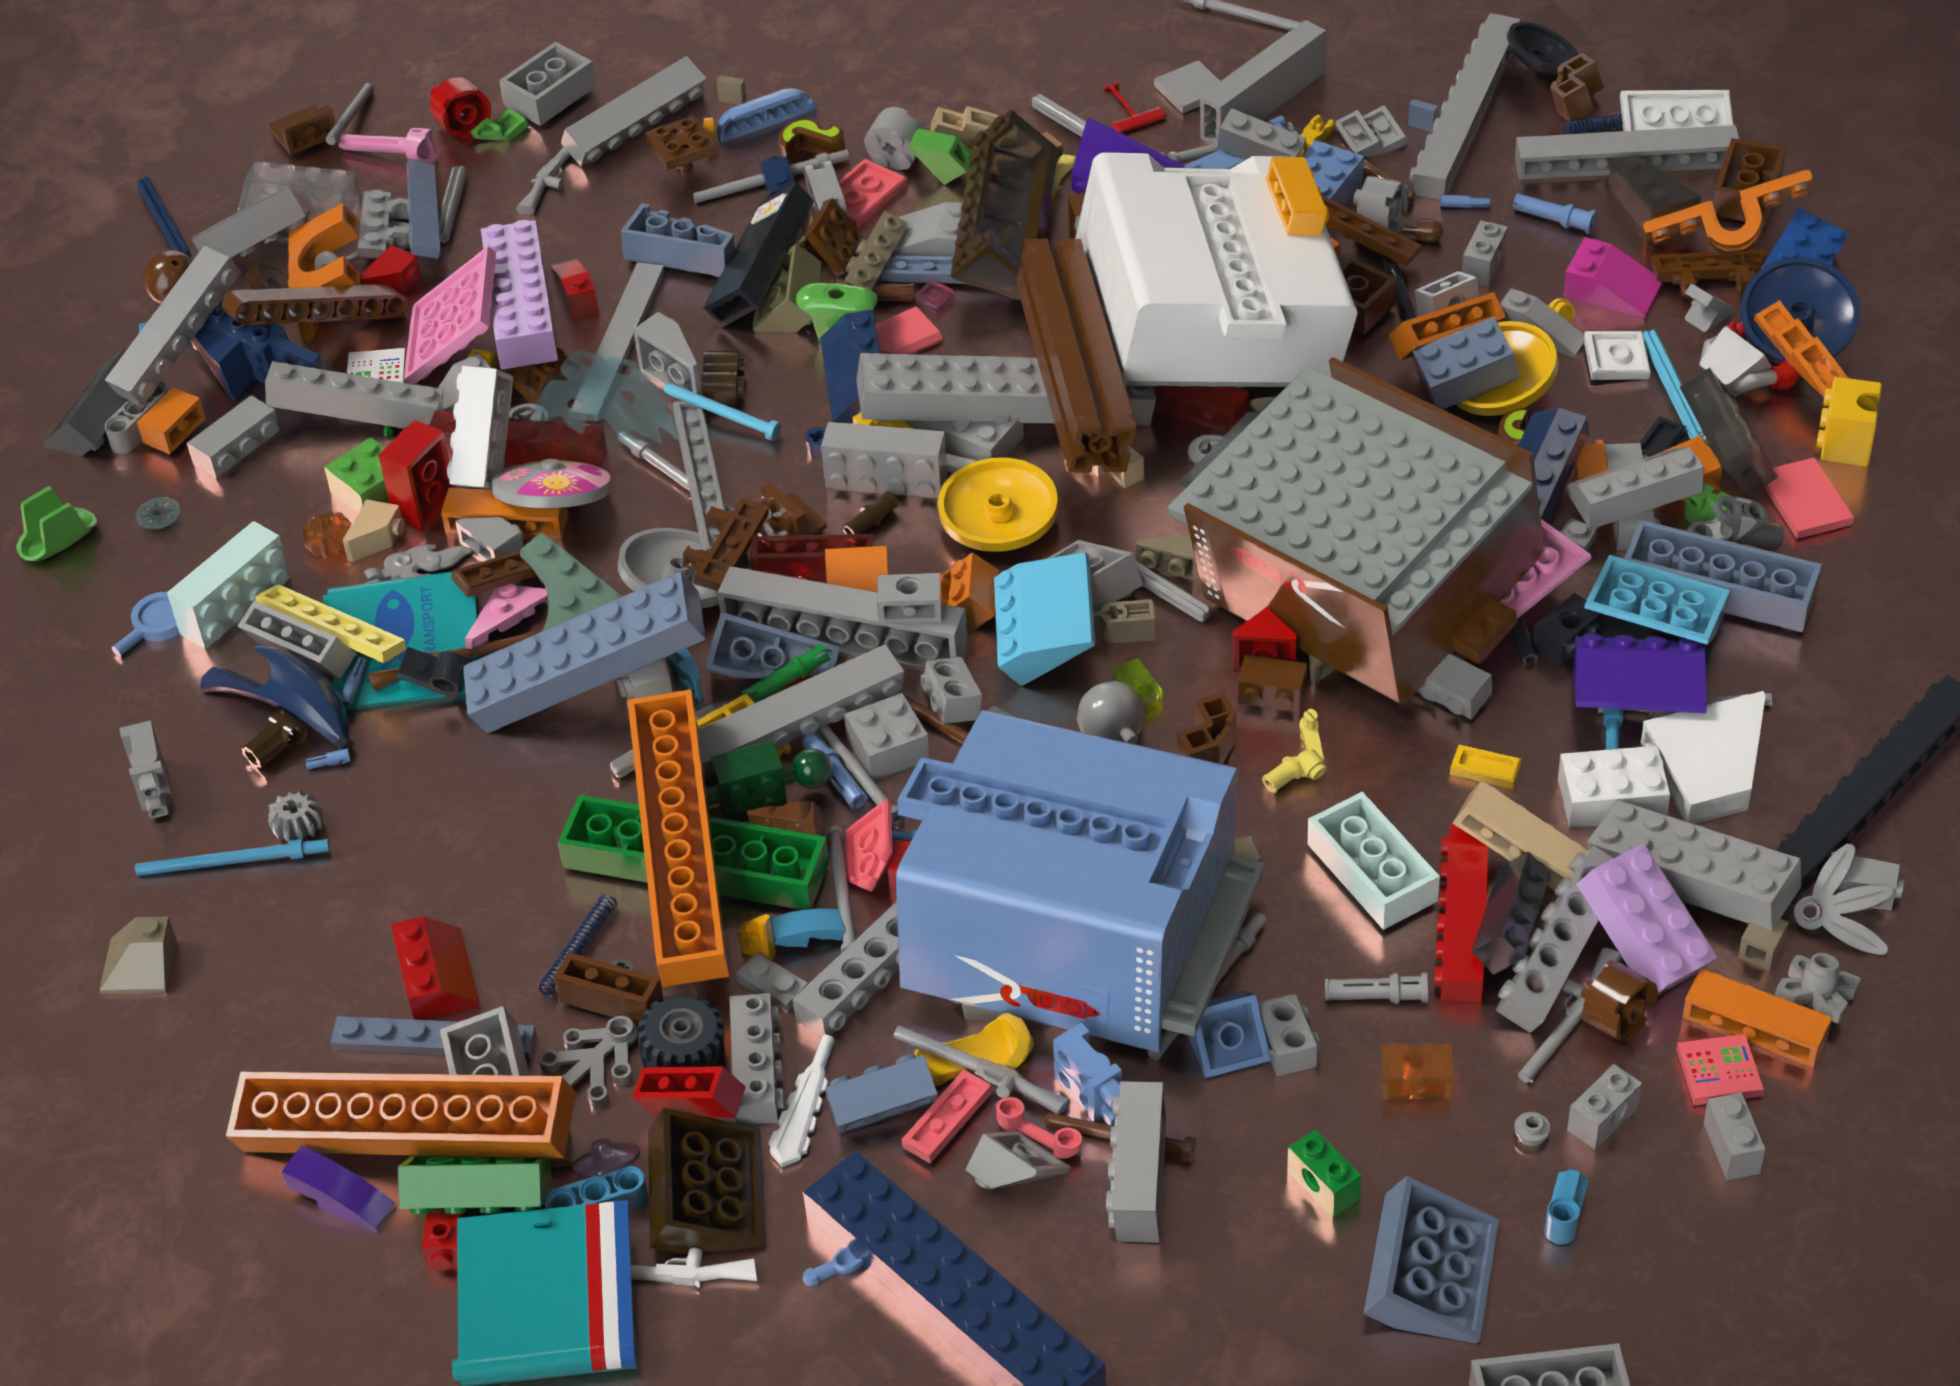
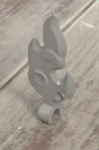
M424 544L415 546L405 552L389 555L384 561L385 569L369 568L365 570L364 574L369 581L366 583L430 575L419 574L416 571L424 569L428 572H436L440 569L450 568L457 564L464 556L471 554L472 549L464 546H455L439 552H433L436 549V545Z

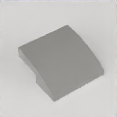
M1385 105L1364 116L1356 110L1335 121L1336 128L1349 148L1364 157L1391 152L1408 144L1405 134Z

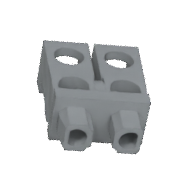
M151 720L119 728L131 768H129L130 777L142 811L147 810L149 818L152 819L169 814L167 805L174 804L168 784L164 758Z

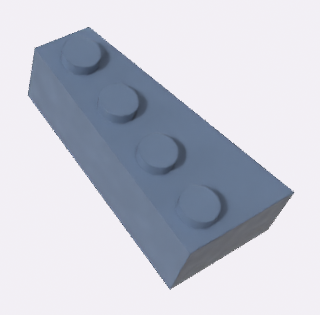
M644 203L640 204L620 231L624 260L664 265V268H676L686 270L687 272L711 274L715 277H720L735 249L734 234L705 224L700 227L695 226L691 219L685 217L680 220L670 217V212L662 209L658 213L651 211L650 205Z

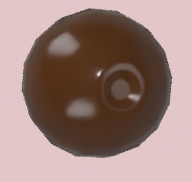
M174 250L160 252L151 257L143 271V284L147 294L155 302L161 304L193 260L188 255Z

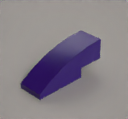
M300 1146L282 1171L288 1189L315 1199L318 1208L374 1232H378L396 1207L392 1199L355 1173L303 1146Z

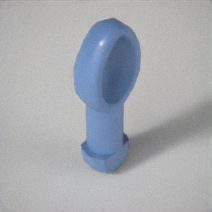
M844 1247L835 1253L831 1261L814 1269L812 1267L808 1268L803 1273V1282L808 1286L818 1285L820 1281L837 1273L849 1274L857 1271L863 1265V1261L861 1258H855L848 1247Z

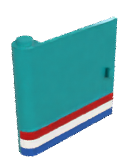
M628 1200L457 1218L458 1358L452 1359L454 1381H460L461 1386H481L638 1368L637 1344L633 1325Z

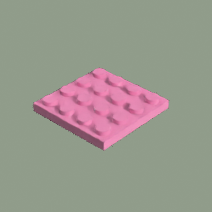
M489 246L413 305L404 381L407 383L415 384L421 379H426L437 366L445 364L459 349H465L472 339L477 335L484 334L488 330L492 307V290L494 288V271L496 269V252Z

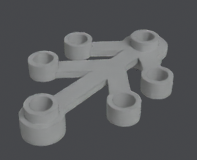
M616 1016L608 1021L605 1028L588 1030L568 1029L563 1034L564 1046L568 1051L556 1052L551 1049L543 1051L539 1056L540 1067L546 1073H553L561 1065L576 1064L562 1076L571 1087L590 1071V1087L587 1090L588 1101L593 1107H603L609 1101L604 1081V1058L614 1050L615 1065L611 1068L613 1082L620 1086L629 1084L632 1081L633 1074L631 1066L628 1064V1046L633 1044L638 1037L637 1026L626 1016ZM572 1038H578L576 1041H569ZM600 1042L595 1048L581 1049L584 1043ZM550 1059H553V1060H554V1061L551 1062V1063H545L547 1060H550ZM620 1072H626L625 1075H622V1076H618V1075H617V1074L620 1073ZM596 1094H603L598 1098L593 1097Z

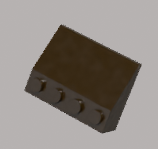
M663 1108L648 1130L650 1248L680 1254H688L690 1248H699L703 1253L763 1248L765 1245L760 1128Z

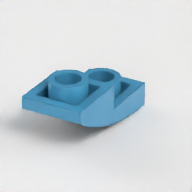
M685 648L665 658L666 664L673 672H677L678 679L676 682L681 691L691 690L693 697L699 702L704 699L699 669L689 651Z
M839 909L800 910L771 918L774 944L785 947L806 948L810 937L821 940H842L845 931Z

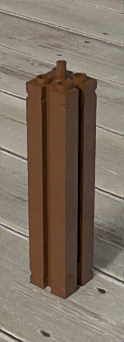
M1025 239L1022 251L1024 266L1019 267L1016 284L1018 291H1020V299L1064 460H1067L1068 473H1092L1093 466H1102L1103 472H1127L1131 455L1128 446H1133L1137 427L1135 420L1132 419L1133 413L1085 251H1083L1082 240L1059 239L1056 246H1050L1048 239Z

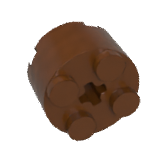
M1611 959L1605 964L1595 980H1588L1581 991V997L1585 999L1581 1018L1586 1023L1619 1041L1622 1039L1625 1042L1630 1041L1642 1030L1649 1019L1644 1016L1648 1005L1653 1008L1655 1006L1658 995L1657 985L1645 976Z

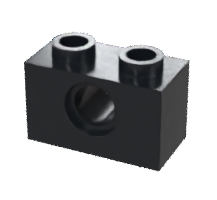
M1573 593L1534 625L1532 640L1534 648L1559 665H1562L1569 658H1574L1575 636L1583 637L1584 634L1588 633L1601 635L1603 631V613L1584 608L1587 600Z

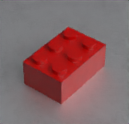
M414 420L395 440L382 450L378 457L389 503L399 505L405 525L422 531L442 511L448 488L456 487L450 484V479L447 476V467L450 459L444 432Z

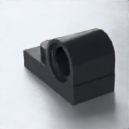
M407 647L396 678L455 699L464 676L463 666L467 665V660L460 654L451 651H443L436 657Z

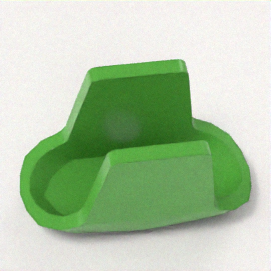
M810 283L798 291L796 303L802 311L811 316L818 339L821 341L820 338L844 314L874 309L877 304V295L869 289L840 283Z
M48 486L20 504L24 532L16 545L17 553L21 558L28 561H43L67 549L86 536L96 526L97 518L86 509L73 507L69 503L63 505L54 489Z

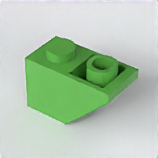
M918 129L908 147L944 185L966 173L970 166V155L972 152L957 136Z

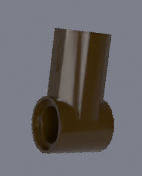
M277 711L269 717L265 726L266 729L242 747L243 755L249 760L251 765L258 769L286 747L292 750L301 746L307 737V727L285 711Z

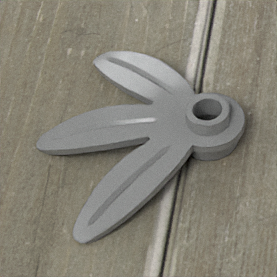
M1846 844L1837 850L1823 866L1817 878L1813 896L1804 897L1796 904L1794 910L1795 919L1805 929L1815 930L1823 926L1836 938L1856 949L1885 955L1888 952V947L1875 933L1851 919L1840 916L1841 914L1858 912L1876 906L1890 898L1894 893L1893 889L1889 886L1866 885L1847 889L1833 895L1845 879L1854 858L1855 847L1852 844ZM1809 907L1817 909V914L1812 918L1805 916V911Z

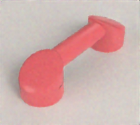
M1007 1097L998 1101L996 1105V1118L1000 1126L1006 1131H1019L1054 1150V1156L1057 1158H1069L1081 1150L1082 1135L1076 1129L1062 1128L1054 1135L1023 1118L1024 1105L1019 1099Z

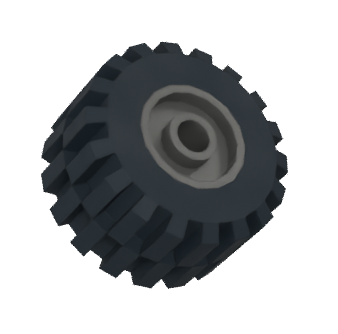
M677 994V998H671L669 995L663 997V1002L661 1003L657 1001L652 1003L651 1010H645L642 1014V1020L639 1021L638 1036L643 1068L717 1067V1065H722L724 1060L723 1054H725L723 1019L720 1018L718 1009L716 1007L711 1008V1003L706 999L699 1001V996L691 995L690 998L684 997V994Z

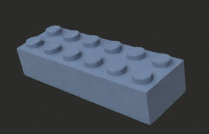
M1639 520L1624 557L1625 560L1730 590L1724 613L1803 632L1818 591L1822 564L1643 520Z

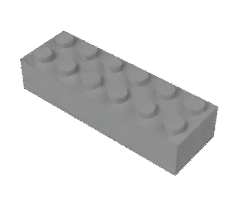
M1616 800L1586 842L1587 850L1594 845L1612 858L1644 843L1681 901L1746 923L1753 922L1771 931L1801 888L1800 858L1620 800Z

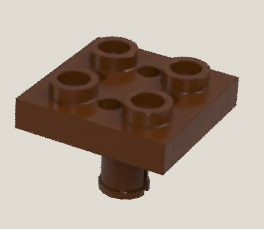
M696 116L684 118L645 132L647 142L667 171L676 168L678 173L687 174L693 170L692 162L717 154L716 145Z
M834 198L824 201L804 235L807 238L805 241L807 251L812 255L819 253L837 276L846 273L845 269L852 256H856L855 252L861 240L865 239Z

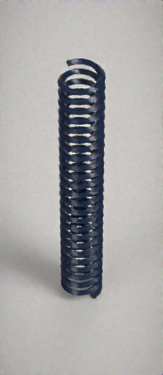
M1622 113L1619 115L1615 114V116L1612 114L1611 116L1594 117V119L1592 117L1590 119L1586 118V120L1578 119L1573 122L1565 121L1563 124V135H1566V124L1568 134H1584V132L1588 133V130L1589 133H1596L1597 131L1600 133L1601 130L1604 132L1605 129L1609 131V128L1611 131L1618 128L1621 130L1623 127V122L1620 118Z
M603 894L597 899L589 914L586 915L581 925H579L568 941V944L565 945V948L562 949L560 955L555 959L552 967L549 968L541 982L538 983V988L544 996L553 997L554 993L557 992V988L552 985H556L555 980H553L555 976L553 973H557L555 969L558 970L560 968L558 965L561 966L562 963L560 961H564L569 950L574 954L583 955V951L586 950V947L589 946L588 944L597 935L596 932H599V929L604 925V921L607 920V917L610 916L609 914L617 906L615 898ZM603 897H608V898H610L611 900L614 901V904H613L610 900L605 899V898H603ZM541 985H542V988H543L544 990H546L547 992H549L551 995L545 993V992L541 989Z

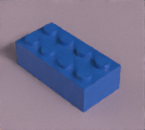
M1798 207L1761 269L1778 260L1792 257L1813 258L1831 265L1849 234Z

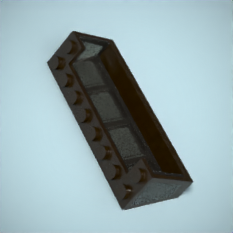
M1009 110L1005 115L996 117L988 129L985 131L981 130L973 139V150L970 155L971 161L967 172L968 178L964 189L965 195L961 206L962 213L958 223L959 230L955 241L954 256L951 261L953 264L950 276L955 280L1020 300V291H1018L1016 282L1019 267L1024 266L1022 261L1025 239H1045L1059 148L1013 110Z

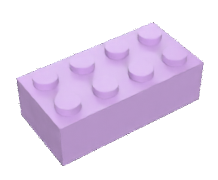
M1644 843L1592 869L1576 884L1628 967L1656 983L1658 995L1696 975L1701 968L1705 969L1718 958Z

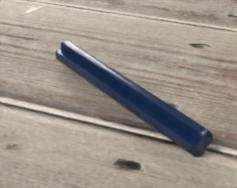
M147 176L143 179L139 178L136 182L138 189L172 250L180 251L191 258L192 254L190 253L189 246L151 179Z

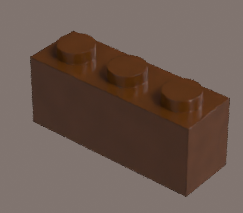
M568 952L554 976L559 1002L610 1017L626 1016L638 1025L639 1021L642 1020L644 1011L651 1010L652 1003L655 1001L663 1002V992L659 977Z

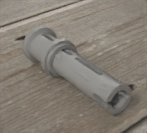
M1422 972L1420 976H1399L1398 973H1393V975H1389V978L1325 979V1001L1390 999V1002H1394V1004H1399L1400 1000H1421L1423 1003H1428L1427 972Z

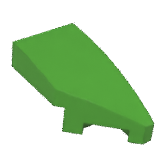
M509 108L494 122L488 118L483 120L471 131V134L475 139L508 141L528 128L529 124L524 117Z

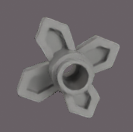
M1817 953L1811 959L1796 955L1788 971L1790 978L1781 979L1774 996L1785 998L1798 1005L1809 1003L1815 1010L1832 1017V1022L1840 1023L1847 1008L1848 1002L1846 1000L1854 998L1861 978L1840 971L1838 967L1839 962L1831 955Z

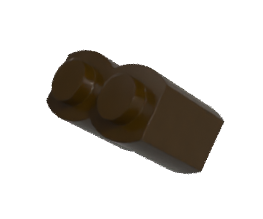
M704 351L702 396L724 405H738L739 396H744V381L740 379V376H745V359L739 358V351Z

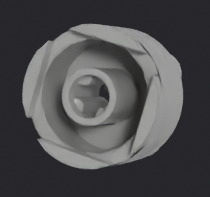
M890 107L884 109L877 116L864 138L865 148L873 159L872 162L893 170L909 169L916 156L908 147L915 132L918 129H925L921 120L916 116L913 119L907 115L908 111L903 108Z
M1368 176L1362 190L1357 189L1354 195L1353 204L1357 206V213L1399 233L1404 221H1399L1401 212L1407 213L1409 194L1407 185H1403V182Z

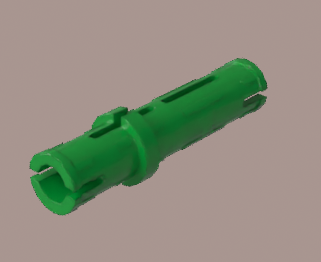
M819 643L802 656L797 657L795 655L791 658L792 662L747 689H743L741 692L743 695L747 694L748 696L757 693L756 696L751 698L754 703H757L793 683L800 677L805 679L808 677V672L830 661L831 658L827 652L815 658V656L825 651L822 643Z

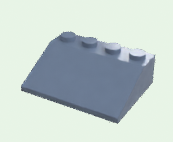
M1409 1176L1403 1178L1385 1194L1363 1314L1394 1329L1478 1343L1481 1338L1499 1219Z

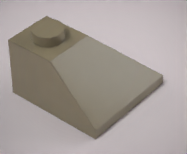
M168 916L135 917L111 938L99 990L101 994L167 992L177 943Z

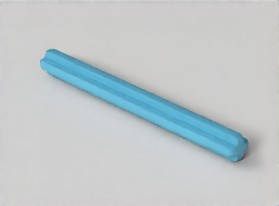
M1645 331L1643 338L1646 350L1683 425L1686 426V432L1690 440L1701 435L1711 448L1712 441L1657 331Z

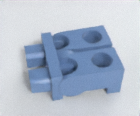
M1080 1022L1053 1039L1055 1058L1054 1078L1088 1112V1117L1093 1122L1103 1118L1108 1125L1115 1126L1113 1095H1120L1122 1070L1116 1063L1110 1066L1107 1056L1096 1052L1090 1046L1089 1030Z

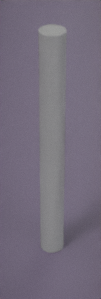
M366 83L329 132L326 137L328 144L334 145L374 91L372 84Z

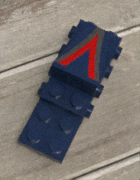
M221 299L219 305L215 307L212 313L209 314L202 328L198 330L191 340L194 349L199 351L230 399L234 401L256 379L265 384L272 361L325 370L320 355L289 341L284 327L278 324L241 325L224 312L222 308L223 299Z

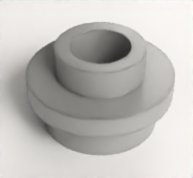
M1526 1112L1516 1119L1514 1131L1523 1144L1537 1146L1549 1136L1550 1124L1543 1115L1536 1112Z

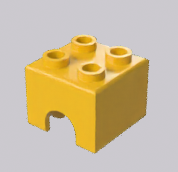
M1835 377L1832 388H1826L1823 406H1829V408L1822 409L1819 427L1825 428V430H1819L1816 447L1822 448L1821 459L1823 461L1865 467L1869 465L1877 425V411L1882 390L1881 383Z

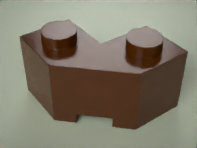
M1582 52L1559 66L1557 70L1558 78L1552 82L1550 87L1558 114L1568 122L1577 121L1578 119L1582 120L1585 116L1594 112L1590 97L1604 88L1596 61Z
M1224 692L1195 701V727L1177 732V754L1218 764L1224 763L1236 741V712Z

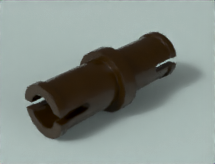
M886 491L872 504L864 505L858 515L843 525V531L846 536L854 541L871 526L876 527L879 525L885 515L898 507L896 497L891 492Z

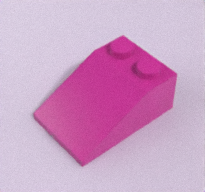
M1584 237L1565 272L1563 298L1645 319L1663 286V281H1656L1653 272L1614 245Z

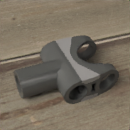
M1723 496L1714 503L1713 512L1718 519L1696 521L1687 529L1688 532L1696 533L1695 531H1697L1701 535L1774 551L1780 548L1785 536L1782 525L1767 522L1768 513L1760 503L1731 496ZM1722 505L1727 508V512L1723 510Z

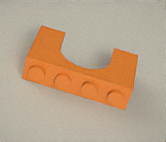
M344 203L333 207L289 232V288L360 285V273L344 256L316 270L314 264L318 254L326 251L333 253L359 238V220Z

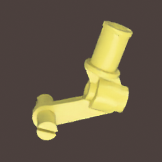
M1308 709L1307 712L1305 711L1304 717L1299 723L1300 738L1304 741L1306 750L1301 752L1298 757H1284L1282 764L1263 776L1262 781L1270 792L1276 793L1277 790L1292 779L1307 777L1315 781L1326 772L1327 767L1324 765L1325 761L1318 732V714L1315 710Z

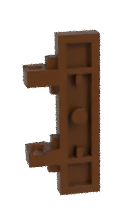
M1764 249L1652 255L1651 266L1656 281H1672L1673 285L1679 284L1683 298L1690 297L1685 292L1691 283L1696 286L1700 279L1728 278L1729 281H1736V289L1739 295H1743L1750 280L1761 270L1767 260Z
M741 497L734 511H725L711 506L706 516V527L712 526L720 532L713 546L705 551L702 549H691L688 545L683 552V566L696 572L694 584L715 591L719 590L729 567L738 568L769 515L768 505Z

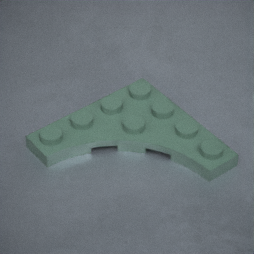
M542 532L520 550V556L532 567L541 582L544 583L548 595V616L543 631L623 597Z

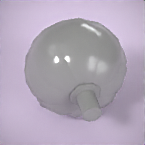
M1118 681L1105 682L1092 687L1083 696L1078 707L1076 721L1082 733L1136 744L1138 741L1137 735H1139L1143 728L1146 708L1140 695L1127 684Z

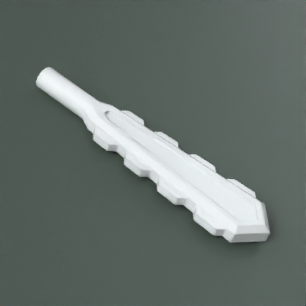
M830 1035L822 1036L812 1064L806 1068L804 1073L798 1075L795 1082L797 1090L790 1093L787 1100L789 1108L782 1112L778 1120L780 1128L773 1132L769 1141V1146L771 1147L770 1154L781 1167L801 1160L802 1155L808 1152L810 1146L808 1135L814 1132L817 1122L814 1114L820 1111L823 1103L820 1094L826 1092L825 1087L828 1086L824 1069L835 1039Z

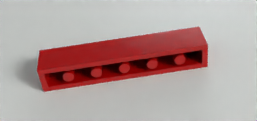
M1449 824V836L1442 837L1441 856L1447 857V862H1441L1440 882H1446V888L1439 887L1438 907L1445 908V914L1438 913L1437 933L1444 935L1443 940H1437L1436 960H1442V966H1435L1434 986L1441 987L1440 1001L1481 1003L1484 964L1471 951L1486 909L1488 846L1455 824Z

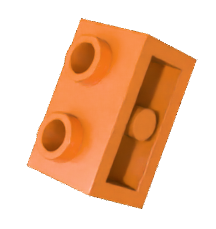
M172 387L137 421V426L143 444L171 454L206 418L199 397Z

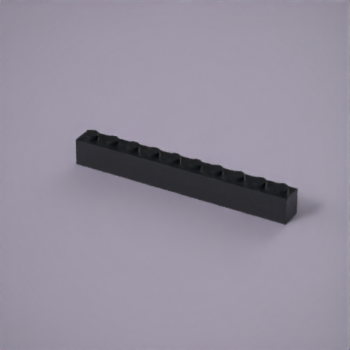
M1946 675L1938 684L1933 683L1928 688L1925 697L1920 702L1916 701L1912 704L1907 716L1902 721L1897 720L1893 724L1886 738L1878 739L1871 753L1866 758L1861 757L1857 761L1853 772L1848 777L1842 776L1835 790L1830 795L1825 794L1821 798L1816 810L1811 815L1809 813L1804 815L1798 828L1792 834L1787 833L1783 837L1776 851L1800 858L1801 888L1793 898L1792 904L1817 880L1823 866L1832 856V852H1836L1846 844H1852L1960 731L1959 681Z

